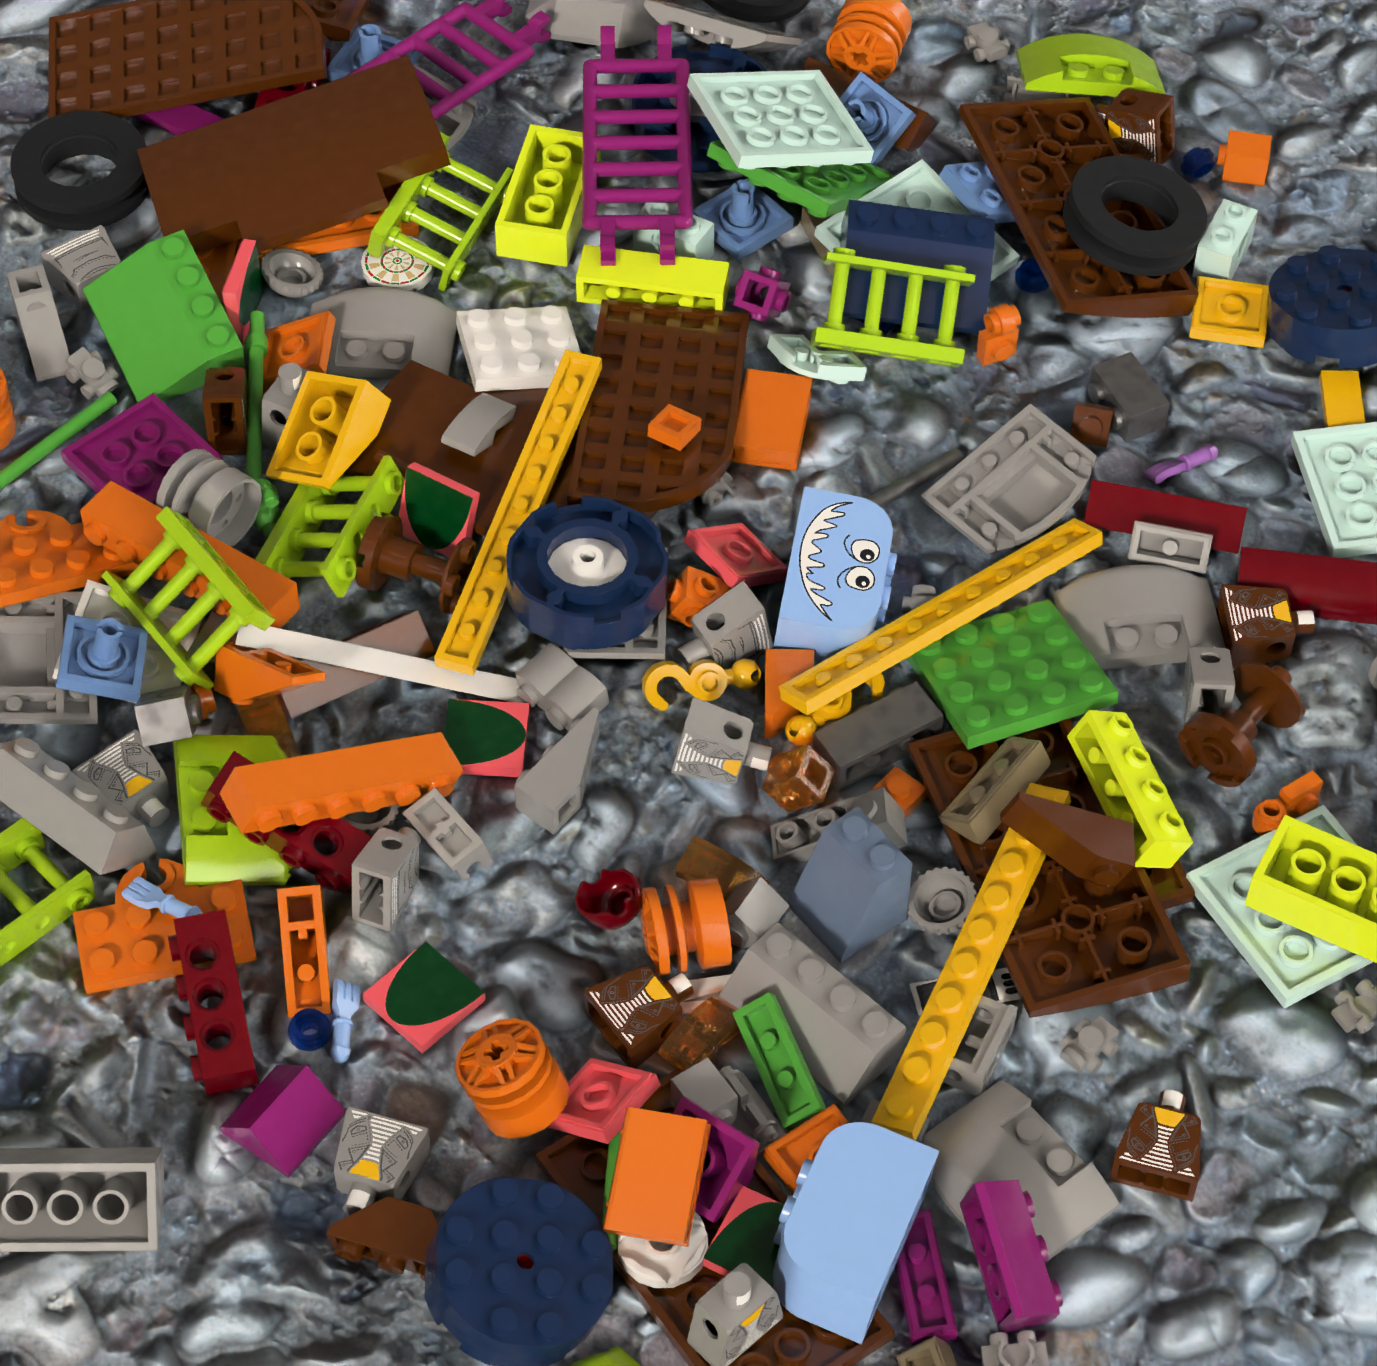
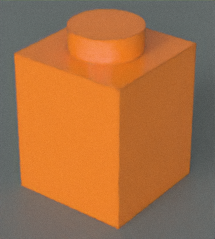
M1229 130L1227 144L1219 145L1216 165L1223 166L1222 181L1264 186L1270 159L1272 135Z

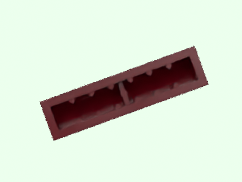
M1092 479L1084 523L1095 528L1132 534L1135 520L1213 534L1211 549L1238 554L1247 508Z
M1241 547L1235 585L1283 589L1287 592L1291 611L1312 610L1316 618L1377 625V562Z

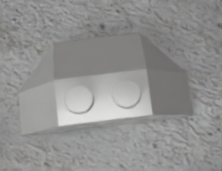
M530 0L525 14V22L527 23L540 10L550 16V23L543 27L550 32V39L601 46L600 26H615V48L638 45L647 40L650 42L657 41V25H661L643 6L645 0Z

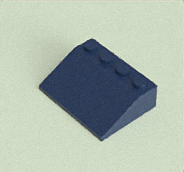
M849 199L841 225V248L853 249L856 251L855 256L935 269L943 270L944 265L965 267L967 274L976 275L975 282L969 287L960 286L954 332L978 335L979 331L985 329L983 317L987 313L994 255L995 219ZM849 269L843 317L865 320L872 272ZM886 274L880 322L902 325L908 277ZM923 280L917 327L939 329L945 283Z

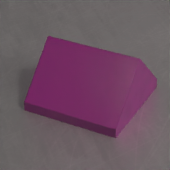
M276 1065L220 1126V1131L289 1178L344 1117L345 1109L307 1065Z
M682 1096L673 1114L706 1119L708 1121L707 1124H711L695 1211L711 1222H716L732 1205L743 1186L747 1187L752 1182L760 1143L692 1100Z

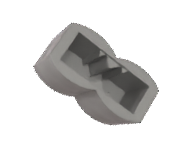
M551 643L545 646L515 674L518 684L517 693L525 703H530V707L537 705L545 710L547 719L559 730L564 728L569 730L571 724L577 718H583L593 707L599 709L600 712L609 704L607 688L592 673L578 666L563 650Z

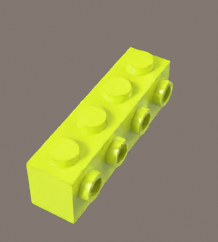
M584 244L576 274L577 302L601 305L602 299L724 311L729 291L730 262L675 256V265H660V254L616 248V266H601L600 246Z
M1088 710L1067 735V738L1106 816L1134 823L1135 867L1171 868L1193 844V841L1167 792L1166 786L1162 783L1149 753L1145 750L1134 729L1133 722L1125 712Z

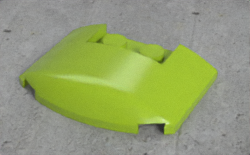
M1085 33L1060 34L1036 40L1022 48H1018L1016 51V58L1025 90L1117 97L1125 89L1166 94L1154 59L1136 47L1115 38Z
M193 735L190 738L173 741L184 885L209 886L242 879L243 885H286L291 876L288 872L292 867L281 860L278 852L267 845L260 846L251 842L244 834H241L237 826L231 822L223 823L214 819L207 812V808L201 805L207 790L233 751H236L255 764L288 758L278 745V741L273 735ZM294 824L280 827L285 832H296Z

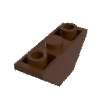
M387 1196L329 1225L326 1234L332 1248L335 1249V1253L342 1258L356 1262L360 1261L361 1257L378 1261L377 1265L385 1271L403 1274L404 1270L421 1274L420 1278L425 1281L426 1251L439 1224L430 1208Z

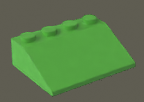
M184 229L147 243L83 288V293L137 403L152 393L164 402L203 387L206 370L209 368H222L230 365L242 367L246 370L243 345Z

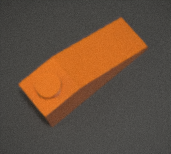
M236 641L227 642L216 653L214 691L229 697L231 703L238 705H250L254 703V699L275 696L325 680L326 672L272 648L254 649L235 645Z
M320 885L277 889L288 1018L332 1014L323 889Z

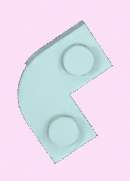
M770 334L767 348L776 356L781 364L794 372L816 379L830 380L837 384H847L849 381H864L867 367L853 352L820 351L815 346H811L810 341L804 335Z

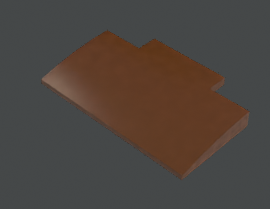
M409 55L137 150L163 236L165 237L184 229L196 254L241 238L256 240L258 253L387 208L389 206L383 188L451 165L443 139Z
M1089 97L960 105L959 113L1063 312L1121 318H1159L1190 315L1199 294L1184 267L1173 273L1160 276H1140L1124 273L1107 267L1087 255L1072 240L1065 228L1063 221L1064 203L1070 192L1075 175L1084 165L1095 159L1107 156H1131L1146 159L1143 153L1120 154ZM1125 200L1103 203L1106 210L1114 218L1132 228L1145 231L1166 228L1161 218L1152 210L1138 203ZM1196 252L1190 262L1194 261L1196 257Z
M410 360L381 391L391 399V403L378 435L344 473L350 476H373L378 467V464L374 463L373 459L379 449L385 450L409 465L416 462L480 493L473 531L486 536L548 390L538 388L475 392L473 386ZM483 392L516 406L514 420L495 431L493 445L476 456L441 443L443 433L455 417ZM580 422L546 502L548 504L556 501V508L567 506V495ZM659 510L643 512V514L652 519Z
M1071 719L1014 735L1015 737L1041 741L1051 761L1048 769L1035 784L1069 791L1071 799L1069 806L1106 816L1067 738V735L1074 728ZM955 730L908 743L907 750L938 818L1007 738L968 750ZM1001 822L989 838L980 845L941 823L965 876L970 877L978 893L1009 826ZM1046 855L1001 954L1029 1018L1106 1004L1188 981L1191 962L1165 909L1191 902L1194 899L1195 891L1186 878V873L1179 860L1171 868L1134 867L1113 887L1110 885H1099L1094 881L1077 877Z

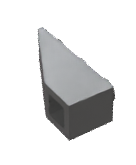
M43 264L6 273L13 305L37 382L65 375V371L70 368L65 361L70 355Z
M593 707L583 718H577L571 724L568 733L557 744L552 743L544 751L541 760L530 770H524L515 782L516 809L552 834H555L581 808L600 734L599 709Z
M880 787L772 824L770 829L773 860L776 863L808 861L824 828L856 807H859L898 849L908 846L904 810L884 787Z

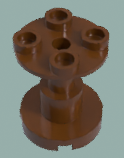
M381 512L382 517L375 516L363 535L358 551L359 554L365 555L363 568L356 566L355 580L358 587L376 592L380 591L390 576L412 582L416 576L441 583L439 596L440 610L444 614H453L476 560L474 559L476 542L470 538H463L455 546L447 561L423 553L422 544L403 539V527L400 517L386 512Z
M1241 662L1233 671L1235 678L1234 693L1241 706L1238 709L1228 708L1220 716L1206 712L1196 713L1183 726L1184 729L1178 736L1180 749L1187 761L1195 769L1201 764L1206 770L1211 772L1207 779L1225 787L1241 785L1255 771L1257 758L1251 743L1258 735L1256 725L1260 720L1273 727L1289 728L1304 716L1306 712L1297 691L1290 684L1292 677L1285 668L1279 665H1273L1270 668L1258 662Z

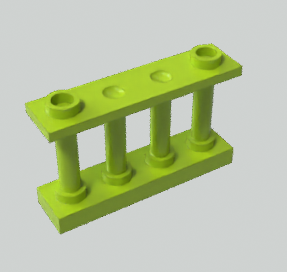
M440 132L447 150L450 137ZM447 152L451 165L408 179L402 183L389 203V207L385 209L372 229L366 252L380 258L387 247L392 249L395 246L442 270L438 289L445 292L452 280L458 282L467 265L464 262L465 258L499 204L503 203L514 172L513 169L507 167L497 182L450 157L451 154ZM444 170L490 195L481 207L434 183L432 176L436 171L441 173ZM428 195L469 216L474 221L467 232H464L418 208L416 201L419 196L425 198ZM403 221L407 223L413 221L454 242L458 246L449 258L402 234V229L399 227Z
M835 247L833 252H827L823 256L822 264L835 266L827 322H823L822 327H816L812 330L811 346L954 368L963 365L965 349L955 348L956 342L952 341L960 286L969 287L973 284L976 275L967 274L965 267L957 265H944L942 270L855 256V250ZM849 269L872 272L864 328H860L859 333L845 331V325L842 324ZM886 274L908 277L901 333H897L896 339L882 337V331L879 330ZM923 280L945 283L938 338L933 339V344L918 342L919 336H916Z
M383 456L373 476H341L329 490L299 484L255 560L289 579L291 577H324L335 595L344 598L356 576V566L361 567L364 562L365 555L359 554L358 551L369 523L375 516L382 517L381 512L390 514L403 491L405 479L391 456ZM364 491L357 504H333L339 492ZM323 520H347L341 532H317ZM307 548H332L325 561H300Z
M166 506L155 517L166 529L162 534L164 539L125 580L107 570L101 577L111 587V590L108 592L110 597L121 607L128 608L173 661L176 665L173 669L176 676L188 686H192L195 683L210 690L215 684L202 668L242 625L247 627L249 624H252L266 631L276 619L191 521ZM176 549H183L187 554V557L184 559L186 564L147 604L137 593V590ZM198 574L201 576L204 574L210 580L206 584L208 589L168 630L158 616ZM219 600H227L232 606L228 610L230 615L190 656L180 642Z
M23 817L0 833V893L22 914L3 929L0 928V967L73 915L72 912L86 909L90 902L96 898L91 874L84 869L70 880L41 851L45 847L42 832ZM28 861L56 889L37 904L7 875V873L23 862Z

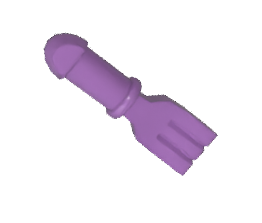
M1206 444L1188 454H1181L1177 461L1157 463L1144 471L1143 478L1159 484L1170 476L1183 471L1189 472L1198 465L1215 460L1218 455V448L1214 444Z

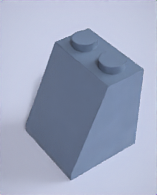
M856 807L824 828L788 900L789 908L842 963L907 920L913 863L859 807Z

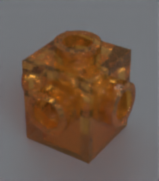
M806 745L775 755L767 766L768 772L761 788L780 807L789 813L823 802L835 769L813 748Z

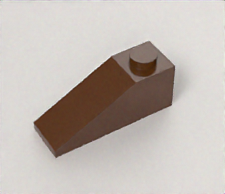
M1018 792L1000 813V821L1077 877L1094 881L1099 885L1115 887L1135 867L1134 823Z

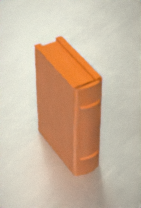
M746 369L740 391L731 462L797 471L812 398V377Z
M634 1107L626 1108L623 1127L619 1131L621 1138L609 1199L605 1203L607 1209L603 1231L667 1244L689 1246L711 1124H707L708 1121L706 1119Z

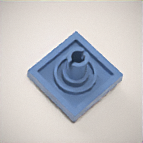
M366 24L362 27L357 26L350 41L345 42L327 66L326 80L332 82L345 77L402 40L381 34V29L375 24ZM413 50L407 54L410 57L412 65H414L420 57V53L416 50Z
M861 71L839 98L873 148L874 153L871 164L875 166L881 162L917 116Z
M985 161L948 164L944 166L939 177L972 216L995 219V224L1015 222Z
M748 178L738 180L737 184L734 182L731 188L693 209L694 215L714 223V241L737 261L793 229L794 218L760 188L751 184L747 180Z
M67 614L55 688L137 702L142 684L148 639L147 630L121 624L113 618L96 620Z

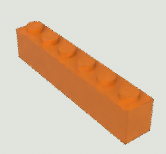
M113 481L105 485L80 509L84 526L83 531L88 540L97 546L103 545L112 550L127 563L133 562L139 565L164 539L162 534L166 529L155 518L163 509ZM197 528L276 619L270 627L281 629L300 610L296 582ZM176 549L151 576L157 580L163 579L169 582L186 564L184 561L187 557L186 552L183 549ZM198 574L182 593L187 597L194 596L199 599L208 589L206 584L210 580L204 574L202 576ZM219 600L212 610L220 615L226 614L229 616L228 610L232 606L227 600Z
M442 732L235 767L219 794L241 834L256 831L266 833L282 826L293 824L303 826L319 819L330 817L331 819H339L347 814L362 811L372 813L383 807L394 805L408 806L418 801L434 787L445 798L454 790V784L464 769Z

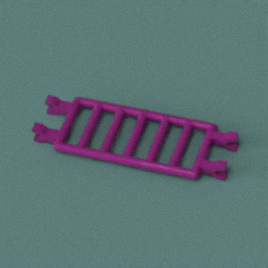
M485 0L476 7L464 2L346 76L403 57L416 50L464 84L451 93L414 67L422 89L438 100V102L430 106L433 117L436 120L531 59L535 53L531 45L536 42L544 43L550 39V32L543 28L550 23V16L540 10L531 17L527 25L512 33L493 20L497 16L505 17L512 13V7L505 3V0ZM467 18L515 52L502 60L453 25ZM441 34L488 66L489 69L476 76L427 41Z
M657 25V58L615 59V26H600L601 59H589L583 64L582 225L586 230H600L601 266H616L615 230H660V265H675V229H688L693 223L690 90L687 87L690 65L688 60L684 58H672L671 25ZM675 73L676 83L597 84V74ZM676 98V109L597 110V99ZM597 124H676L677 135L597 136ZM597 150H677V161L597 162ZM677 176V188L597 189V177ZM678 202V214L597 215V203Z

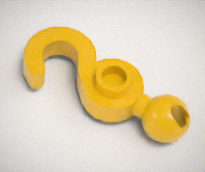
M744 658L736 661L729 669H723L717 662L711 659H700L690 665L687 672L681 665L673 661H660L647 669L642 678V691L653 707L665 711L668 709V702L657 692V685L664 677L672 676L676 678L681 686L695 698L703 701H712L718 699L724 693L727 685L733 684L735 687L743 690L754 688L760 681L761 670L755 661ZM758 670L756 676H751L754 671Z
M881 673L864 682L870 686L874 702L882 699L884 695L885 681ZM851 691L809 715L798 714L791 717L785 727L788 740L796 746H806L812 743L813 732L817 731V728L827 722H836L850 715Z

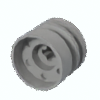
M193 449L183 454L172 464L164 476L157 492L156 506L162 509L168 506L188 518L196 528L233 547L246 535L253 525L260 509L262 492L260 484L250 476L236 468H229V465L223 460L216 458L205 449Z

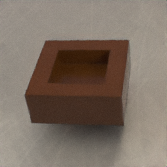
M1076 401L1070 435L1080 443L1106 448L1114 407Z

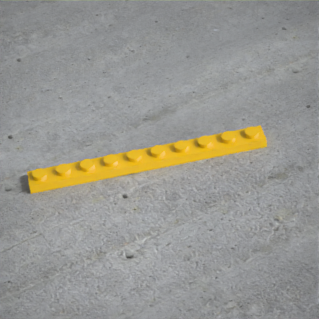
M569 350L564 351L434 659L437 667L474 676L507 597L506 554L509 540L533 511L546 504L602 370V358Z
M1076 518L1071 519L780 685V699L805 715L819 710L831 701L850 692L869 679L880 675L888 668L911 657L914 653L940 640L952 631L971 622L978 616L999 606L1009 598L1103 545L1102 531Z
M1030 783L1025 792L1026 794L1066 805L1071 803L1069 791ZM1010 827L871 1121L872 1124L915 1141L1047 855Z

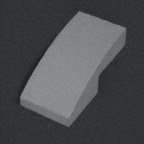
M483 392L455 417L443 433L441 443L476 456L493 445L495 431L514 420L516 406Z

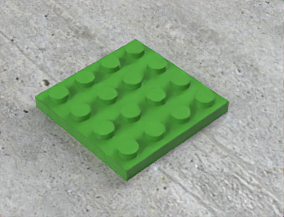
M720 139L710 142L706 155L718 161V165L721 168L745 175L751 184L759 187H768L777 192V196L780 199L792 203L796 202L806 207L809 214L818 218H827L845 211L849 199L859 200L895 177V175L871 163H856L854 165L832 164L820 167L810 165L790 166L788 168L761 167L752 170L738 168Z
M1050 599L1034 602L1024 607L967 623L914 653L911 657L906 658L968 750L1083 715L1088 710H1099L1118 704V690Z

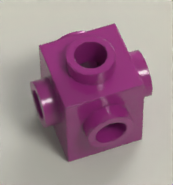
M760 266L759 271L745 269L737 282L735 289L736 297L733 305L746 309L745 313H750L749 317L758 321L766 322L767 317L779 318L781 312L784 313L789 306L791 292L788 290L791 283L780 279L782 272L769 267ZM769 287L766 298L764 299L763 293L765 289Z

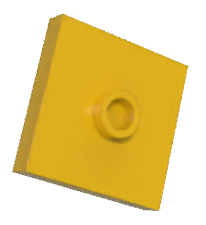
M1197 276L1195 288L1199 295L1192 310L1189 338L1263 348L1267 327L1269 285Z

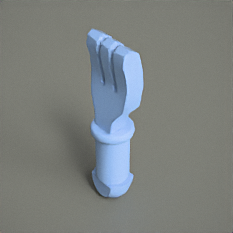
M139 876L121 892L124 899L140 908L147 910L160 908L161 913L170 914L176 918L203 913L196 905L193 907L176 899L172 894L163 893L160 887Z
M335 978L333 981L332 1009L335 1019L332 1021L334 1030L330 1056L334 1062L342 1064L348 1060L351 1049H349L351 1029L354 1026L351 1016L358 1011L360 986Z

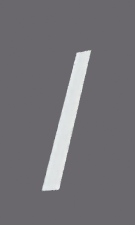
M249 624L247 627L242 625L237 633L235 645L254 649L272 648L285 655L507 702L525 703L517 693V680L512 677L476 670L473 676L437 667L435 661L270 626L266 631H263L252 624Z

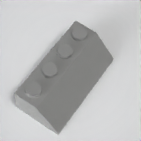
M18 738L17 740L0 743V801L99 875L156 858L158 851L145 825L131 816L127 808L115 804L101 794L97 786L85 782L70 771L68 765L49 756L40 749L39 744L27 738Z
M776 923L747 949L717 999V1002L732 1014L768 992L776 995L815 1084L843 1108L903 1054L906 1026L780 923Z
M163 1147L0 1148V1252L158 1251L164 1200Z

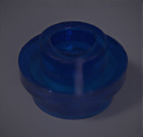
M1201 147L1190 150L1184 155L1180 170L1184 175H1189L1192 180L1207 175L1215 166L1213 152L1210 148L1201 149Z
M1036 259L1024 261L1016 270L1015 283L1021 290L1028 293H1040L1049 288V284Z
M312 1008L303 1009L297 1012L289 1023V1039L300 1050H318L324 1047L331 1038V1022L319 1010ZM314 1029L317 1031L316 1033L311 1035L303 1034L306 1030Z

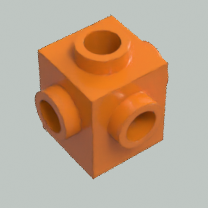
M687 566L677 578H672L667 585V618L692 627L691 619L693 616L728 592L729 586L717 576Z

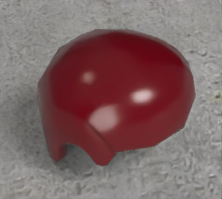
M624 868L611 871L602 869L601 876L597 881L593 883L582 881L580 883L574 900L578 912L596 927L602 930H617L629 924L640 912L643 905V886L635 874Z

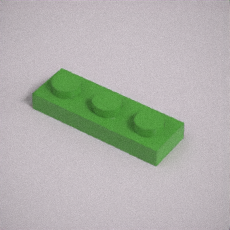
M768 992L733 1012L732 1014L783 1129L791 1131L826 1109L776 995Z

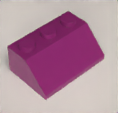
M1019 1180L975 1183L959 1204L998 1332L1008 1334L1052 1322L1060 1314L1059 1307L1063 1305L1062 1294L1055 1279L1050 1280L1045 1266V1262L1049 1261L1048 1249L1042 1235L1036 1236L1031 1221V1218L1035 1217V1209L1029 1192H1022Z

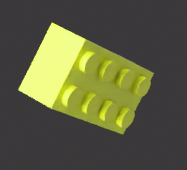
M530 124L495 223L497 256L568 267L582 225L583 132ZM597 150V162H601V150Z
M1284 815L1252 876L1245 906L1377 963V854Z

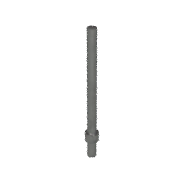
M955 449L866 499L883 507L954 468L964 459L963 455L958 449ZM794 538L771 550V552L782 562L789 559Z

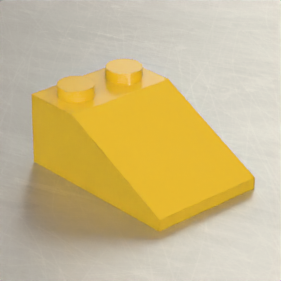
M307 371L265 476L270 479L329 490L376 438L391 399L367 380Z

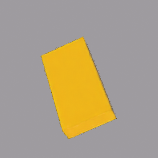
M1321 370L1319 385L1325 428L1365 423L1359 372Z

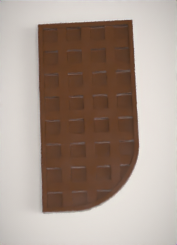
M135 0L49 17L48 119L57 115L78 111L102 112L124 118L327 78L324 33L316 14L304 0Z
M602 299L592 356L602 358V370L580 421L567 495V506L581 504V496L612 499L641 513L657 511L682 504L697 497L723 476L730 465L733 455L750 313ZM668 404L702 418L701 430L681 451L647 436L648 424Z

